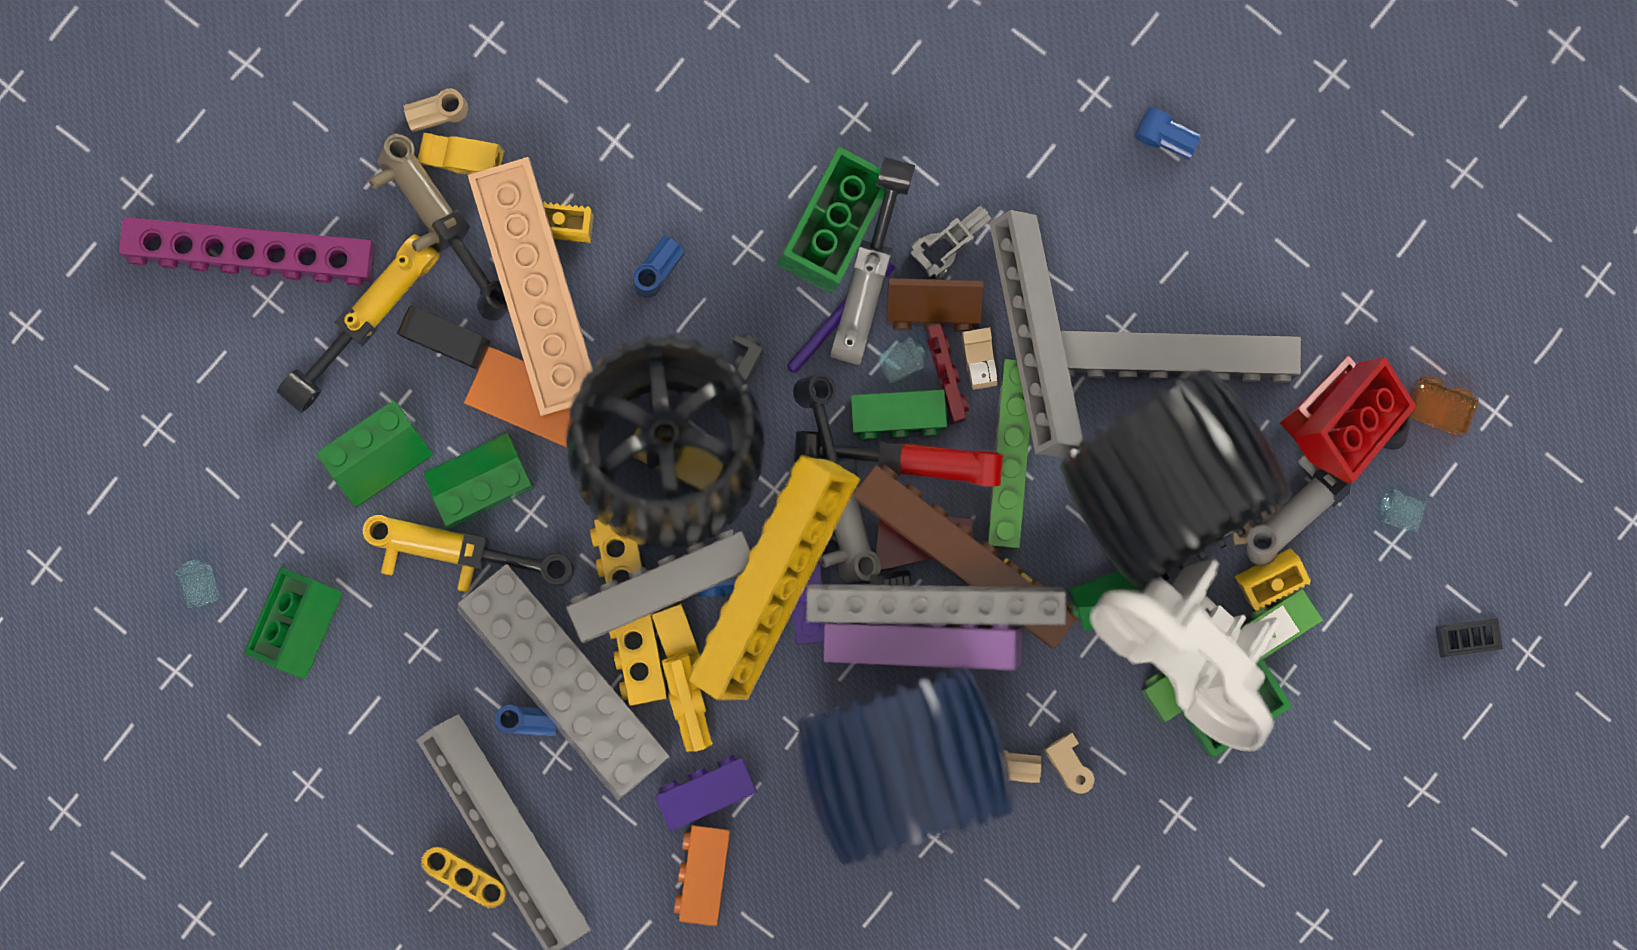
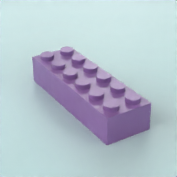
M828 622L825 623L824 662L1014 670L1022 665L1023 627L1015 626V624L983 625L977 623Z

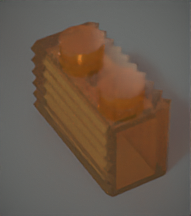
M1432 376L1416 380L1410 396L1417 407L1408 418L1459 437L1467 435L1479 399L1472 397L1473 392L1461 387H1455L1454 390L1444 387L1442 380Z

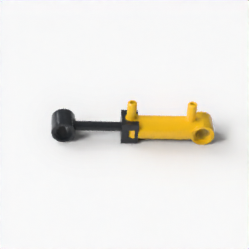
M417 234L412 235L405 241L397 252L396 258L352 308L348 306L334 322L343 332L305 375L298 369L292 371L278 387L277 393L300 413L306 411L318 398L321 389L314 383L346 346L354 339L363 347L377 331L375 327L417 279L424 276L439 259L440 253L431 246L420 252H416L413 249L412 241L420 238Z
M383 515L370 517L363 526V535L366 541L378 548L386 549L381 573L385 575H393L398 552L462 566L457 589L463 592H469L474 569L483 570L484 561L502 565L508 564L511 567L538 572L546 582L557 587L567 585L574 575V567L571 561L561 554L549 555L542 561L487 549L489 540L484 537L416 524ZM378 524H386L388 528L387 536L384 539L376 540L373 535L374 528ZM555 562H562L566 567L565 574L558 579L552 578L549 573L550 566Z

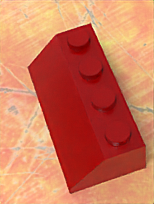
M1386 357L1358 362L1294 436V439L1310 463L1347 483H1353L1417 406Z

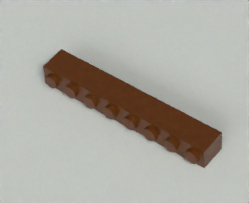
M884 464L881 468L877 465L872 466L851 496L968 586L1045 587L1035 579L1030 583L1021 576L1024 572L1023 569L1012 561L1008 560L1005 564L996 557L998 550L989 543L983 541L980 545L971 538L973 532L964 524L958 522L954 525L946 519L948 513L939 505L933 502L929 506L921 500L923 494L914 486L908 483L904 487L895 479L898 475ZM1065 602V624L1019 625L1049 648L1055 649L1078 618L1071 614L1074 609Z

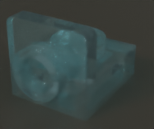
M911 336L906 338L904 342L877 355V359L890 384L924 368L925 363L923 359L927 358L919 341L914 343Z
M1394 489L1388 495L1384 494L1380 502L1379 512L1382 513L1380 521L1416 533L1419 530L1427 502L1401 494V491Z
M200 559L181 564L183 569L174 571L176 578L180 579L188 609L220 601L210 564L201 563Z

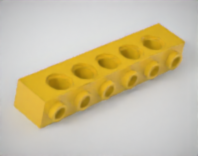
M598 519L594 520L595 528L590 529L593 547L599 546L601 558L596 559L599 578L605 577L606 583L613 581L614 576L620 571L630 574L643 568L637 542L629 538H621L612 531L609 525L602 524ZM621 541L624 543L625 551L620 557H611L608 554V546L611 542ZM647 615L609 632L611 639L617 638L619 651H613L616 669H623L625 681L619 682L622 700H628L629 706L668 699L652 615ZM632 632L639 633L643 639L642 645L636 650L628 649L625 644L627 635ZM637 663L646 664L649 670L648 676L642 681L634 680L631 675V669Z

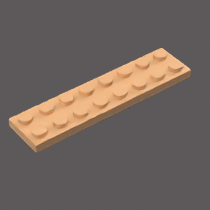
M529 157L469 174L468 178L538 409L542 416L571 407L574 396L577 392H580V386L588 372L593 371V367Z

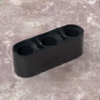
M409 305L397 331V335L474 369H479L491 343L489 339L411 305Z

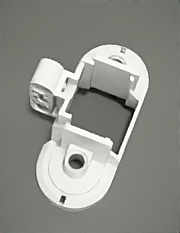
M1215 559L1183 568L1172 586L1162 580L1153 579L1143 594L1134 591H1111L1105 593L1091 613V622L1097 634L1117 654L1126 657L1132 664L1152 662L1174 682L1177 705L1184 711L1185 716L1209 737L1239 750L1253 751L1263 746L1273 729V721L1264 701L1257 694L1265 679V675L1255 664L1281 623L1276 617L1247 624L1241 630L1240 627L1246 619L1244 615L1233 618L1222 606H1216L1206 596L1207 592L1205 590L1216 574L1214 571L1219 565Z

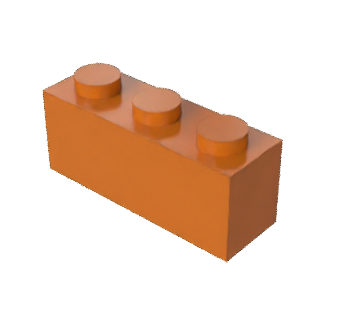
M692 825L691 831H685L683 850H688L687 863L681 862L678 879V881L684 882L683 894H676L674 913L680 914L679 921L717 926L730 830Z

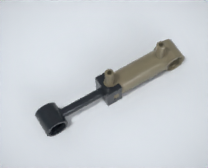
M402 134L390 135L377 156V163L383 171L369 178L370 186L376 189L395 180L429 230L427 234L412 241L413 249L416 252H420L433 245L439 253L451 246L481 290L477 301L479 314L491 321L501 319L508 311L500 281H489L462 241L470 229L469 224L460 211L453 212L414 155L412 141ZM391 152L398 153L401 158L393 156ZM490 297L497 298L501 304L494 303Z

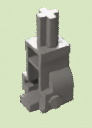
M980 205L962 221L958 218L954 219L941 233H933L926 237L924 236L922 239L918 238L910 245L912 251L910 254L931 279L933 277L936 280L941 279L949 272L948 270L952 267L956 254L965 246H969L974 239L972 235L991 221L992 218ZM945 238L953 249L940 259L944 266L939 268L936 263L932 266L930 261L924 256V249L922 247L926 244L929 248L935 242Z

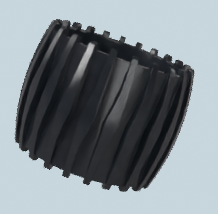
M668 335V338H651V336L643 337V340L629 345L627 342L621 344L618 350L609 356L604 355L600 358L593 371L586 374L581 383L580 392H577L574 396L570 408V419L566 429L567 459L571 475L575 479V485L581 498L602 524L609 525L615 534L623 539L629 538L640 546L648 547L650 545L662 547L664 550H671V547L684 545L691 547L696 545V542L708 537L711 539L719 534L723 527L727 524L730 525L737 519L742 507H745L751 499L757 480L760 477L764 458V430L756 399L750 388L746 385L741 373L733 365L730 366L715 349L711 351L694 339L690 342L677 339L675 335ZM666 390L692 393L693 395L686 399L670 416ZM653 392L655 417L653 418L646 411L628 401L633 398L637 399L643 394ZM711 402L714 403L729 426L733 443L732 448L710 435L688 429L687 424L689 420L702 407ZM615 414L635 424L640 429L641 434L623 443L601 463L600 435L609 416ZM685 446L702 449L722 462L724 468L723 476L713 485H708L705 490L695 495L690 494L685 496V498L678 499L675 465L681 460ZM645 451L648 467L654 469L660 466L662 468L665 499L663 501L647 500L644 497L638 498L627 494L624 490L615 487V473L631 457Z
M1200 370L1197 374H1188L1186 377L1187 383H1184L1181 379L1173 381V390L1167 393L1161 388L1154 391L1156 399L1146 405L1141 400L1134 403L1137 408L1135 412L1125 418L1120 413L1114 416L1116 424L1108 430H1105L1102 426L1095 430L1097 438L1091 442L1086 438L1079 443L1081 450L1078 452L1076 449H1072L1068 453V457L1063 458L1060 465L1071 497L1090 533L1111 562L1140 591L1145 590L1153 579H1159L1158 577L1160 576L1165 581L1173 578L1172 570L1178 567L1182 571L1183 568L1189 566L1187 562L1196 556L1201 561L1208 558L1205 553L1206 550L1217 543L1221 549L1227 546L1225 538L1234 532L1241 537L1246 533L1244 528L1246 524L1251 521L1255 525L1260 524L1263 521L1261 515L1263 512L1266 511L1269 515L1277 511L1276 504L1281 507L1291 497L1279 461L1261 428L1237 396L1210 370Z

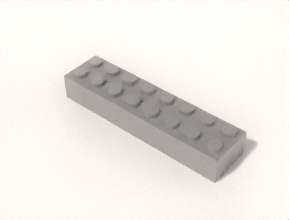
M508 564L458 603L457 611L536 705L550 717L557 730L617 801L622 799L670 757Z

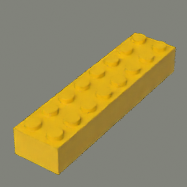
M801 456L800 460L794 464L791 470V478L786 488L780 492L777 498V506L772 516L764 523L763 534L758 544L750 551L749 561L743 573L737 577L734 584L735 589L729 601L723 605L720 611L721 617L716 627L707 636V645L702 655L694 662L692 667L693 673L688 681L717 700L749 699L860 480L859 477L828 460Z

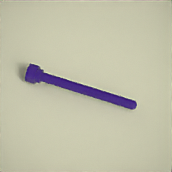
M890 261L885 274L887 278L896 269ZM846 298L789 362L787 366L789 372L797 373L840 324Z

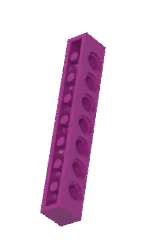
M123 217L119 254L128 259L129 264L146 266L147 261L159 262L160 267L177 269L178 264L190 265L189 269L203 272L208 271L209 267L221 268L220 272L226 274H239V270L251 271V275L258 277H270V273L282 274V278L289 280H301V276H311L313 281L320 283H331L332 279H342L346 285L362 286L363 281H372L375 245L371 240ZM160 237L162 240L160 248L150 251V241L153 238ZM191 240L193 243L192 249L186 254H180L179 248L181 243ZM216 243H223V252L217 257H211V247ZM247 246H253V256L247 260L241 259V251ZM277 249H284V259L278 263L272 262L271 256L273 252ZM307 252H315V262L308 266L303 265V256ZM338 255H346V265L342 268H334V258Z

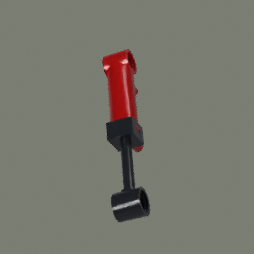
M796 431L793 463L799 461L801 456L825 460L819 432ZM895 440L880 442V450L835 445L838 458L878 462L879 468L884 464L898 476L903 474L970 482L971 484L982 486H1001L1003 453L915 445Z

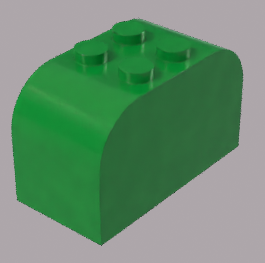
M838 146L818 180L776 265L832 294L846 272L884 197L885 190L877 187L881 168Z

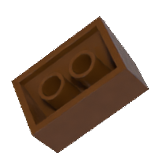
M889 278L886 325L893 326V330L910 331L912 326H924V331H927L928 327L941 324V328L955 327L956 332L972 331L973 328H979L982 312L983 281Z

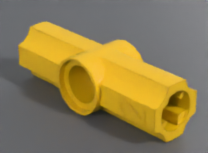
M688 654L670 656L662 660L670 690V693H668L675 720H678L684 747L686 752L706 749V747L712 745V741L704 716L706 710L700 688L688 681L693 673Z

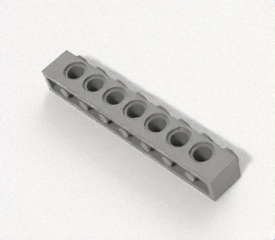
M808 584L807 622L1065 624L1066 592L1063 587Z

